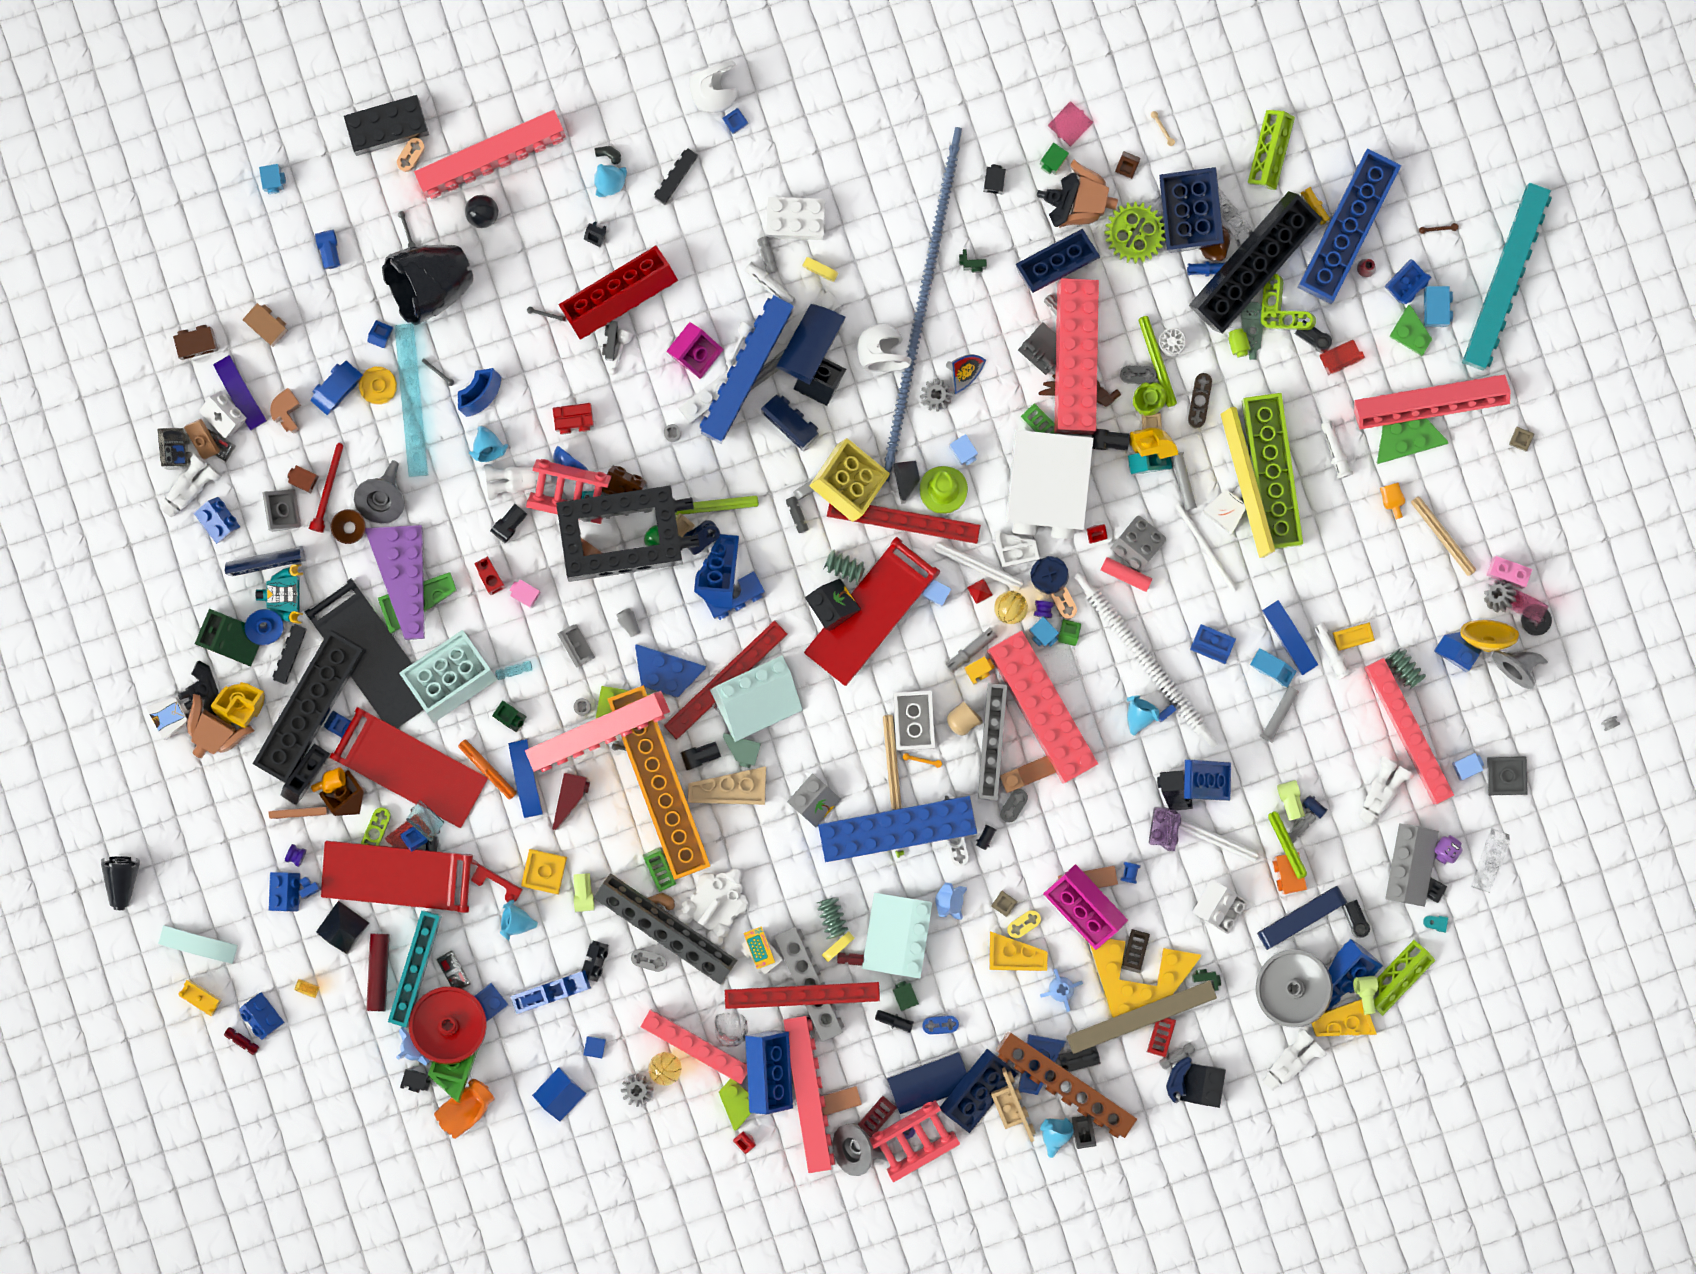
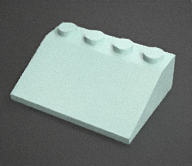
M463 630L399 673L433 723L497 680Z
M779 656L723 682L710 690L735 742L802 711L791 672L783 656Z
M874 893L862 969L920 979L933 902Z

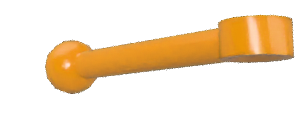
M908 753L903 754V759L906 761L909 759L932 764L937 768L942 766L940 760L931 761L910 756Z

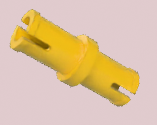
M1311 187L1305 189V192L1302 191L1300 193L1307 204L1322 218L1321 226L1327 223L1326 221L1331 220L1322 206V201L1318 200Z

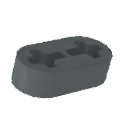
M1129 365L1123 367L1120 372L1121 380L1127 384H1142L1144 382L1151 384L1157 376L1155 369L1150 366ZM1129 369L1131 373H1135L1137 376H1131L1130 380H1128L1127 376H1124L1123 373H1126ZM1146 370H1149L1153 377L1146 380V377L1139 376V374H1145Z
M1016 789L1011 793L1000 812L1003 821L1010 823L1017 819L1028 800V795L1024 790ZM1023 793L1024 801H1019L1017 805H1014L1013 803L1016 800L1014 794ZM1012 806L1015 807L1012 812L1014 817L1006 819L1004 811H1009Z

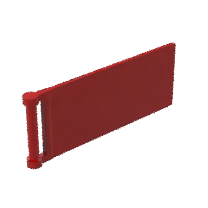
M894 538L881 558L851 593L861 610L831 631L823 628L806 648L804 654L841 684L847 686L924 590L938 577L940 570L937 567L933 568L904 545L900 538ZM896 549L901 551L929 573L926 578L923 577L893 552Z
M356 707L353 719L334 753H331L330 758L461 828L488 778L365 710ZM363 716L367 718V721L346 759H344L341 755Z
M325 841L321 897L468 913L470 867L473 855L417 849L411 852L407 848ZM458 860H462L460 905H455Z

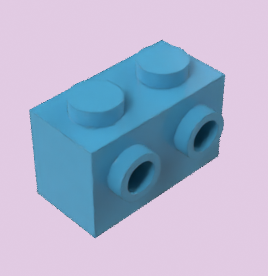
M1426 286L1424 288V327H1448L1450 322H1453V310H1450V303L1453 302V292L1450 291V286Z

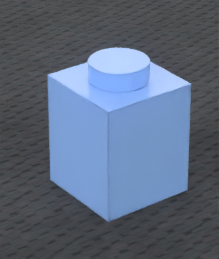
M966 434L949 444L950 449L961 465L966 463L968 466L977 460L975 457L978 455V452Z
M933 580L924 590L922 596L942 607L951 588Z
M1472 753L1453 762L1452 765L1459 780H1464L1483 771L1482 766H1484L1480 755L1477 756L1476 753Z

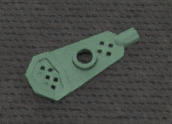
M1250 302L1241 312L1242 328L1247 334L1248 341L1251 342L1249 343L1251 348L1249 360H1257V350L1261 348L1263 325L1261 323L1262 306L1259 302ZM1251 327L1256 328V334L1250 333Z

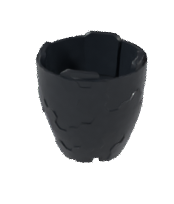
M422 245L406 248L389 254L382 266L383 280L390 287L391 293L399 307L400 316L407 323L411 322L413 325H418L440 314L456 302L473 283L472 270L468 271L467 269L470 266L469 261L461 247L455 245Z

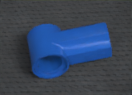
M334 229L315 233L324 269H334L341 266Z

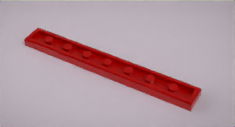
M829 503L827 517L851 521ZM869 505L863 516L854 521L974 544L978 543L981 527L979 524Z
M774 620L676 713L664 727L676 740L679 739L716 703L710 692L712 688L751 670L788 634Z
M879 982L724 990L725 1009L880 1001Z

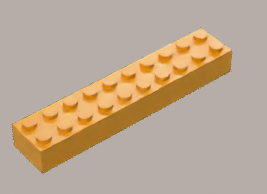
M643 685L610 697L608 702L613 712L648 695ZM651 720L648 722L649 726L640 730L637 727L633 728V733L622 737L673 878L676 880L711 867L659 724Z

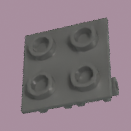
M1042 322L1030 337L1023 342L1018 351L1045 375L1056 365V333Z

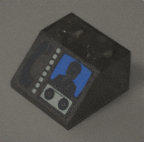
M158 428L161 467L167 471L189 468L192 452L188 451V444H191V439L185 429Z

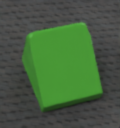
M1063 619L1058 642L1076 646L1081 623Z

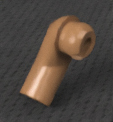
M665 893L648 897L656 905L661 904L665 906L666 910L670 911L675 908L674 899Z

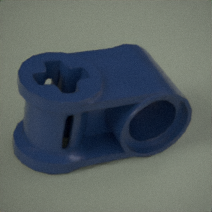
M706 520L693 530L688 531L683 537L698 534L700 547L688 548L693 555H696L719 538L720 530L713 521Z

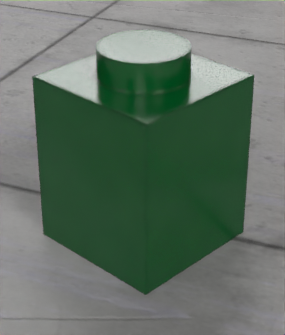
M904 980L895 984L896 988L892 990L901 1012L919 1005L910 982L906 983Z

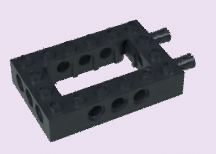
M671 485L556 503L568 582L683 565L681 551L684 548L700 547L698 534L681 537L678 534L675 513L677 511L694 509L692 497L675 500L672 495ZM655 507L660 540L659 545L583 556L584 551L578 519L583 522H591V519L605 517L610 519L611 516L624 514L629 516V514L637 512L649 513Z

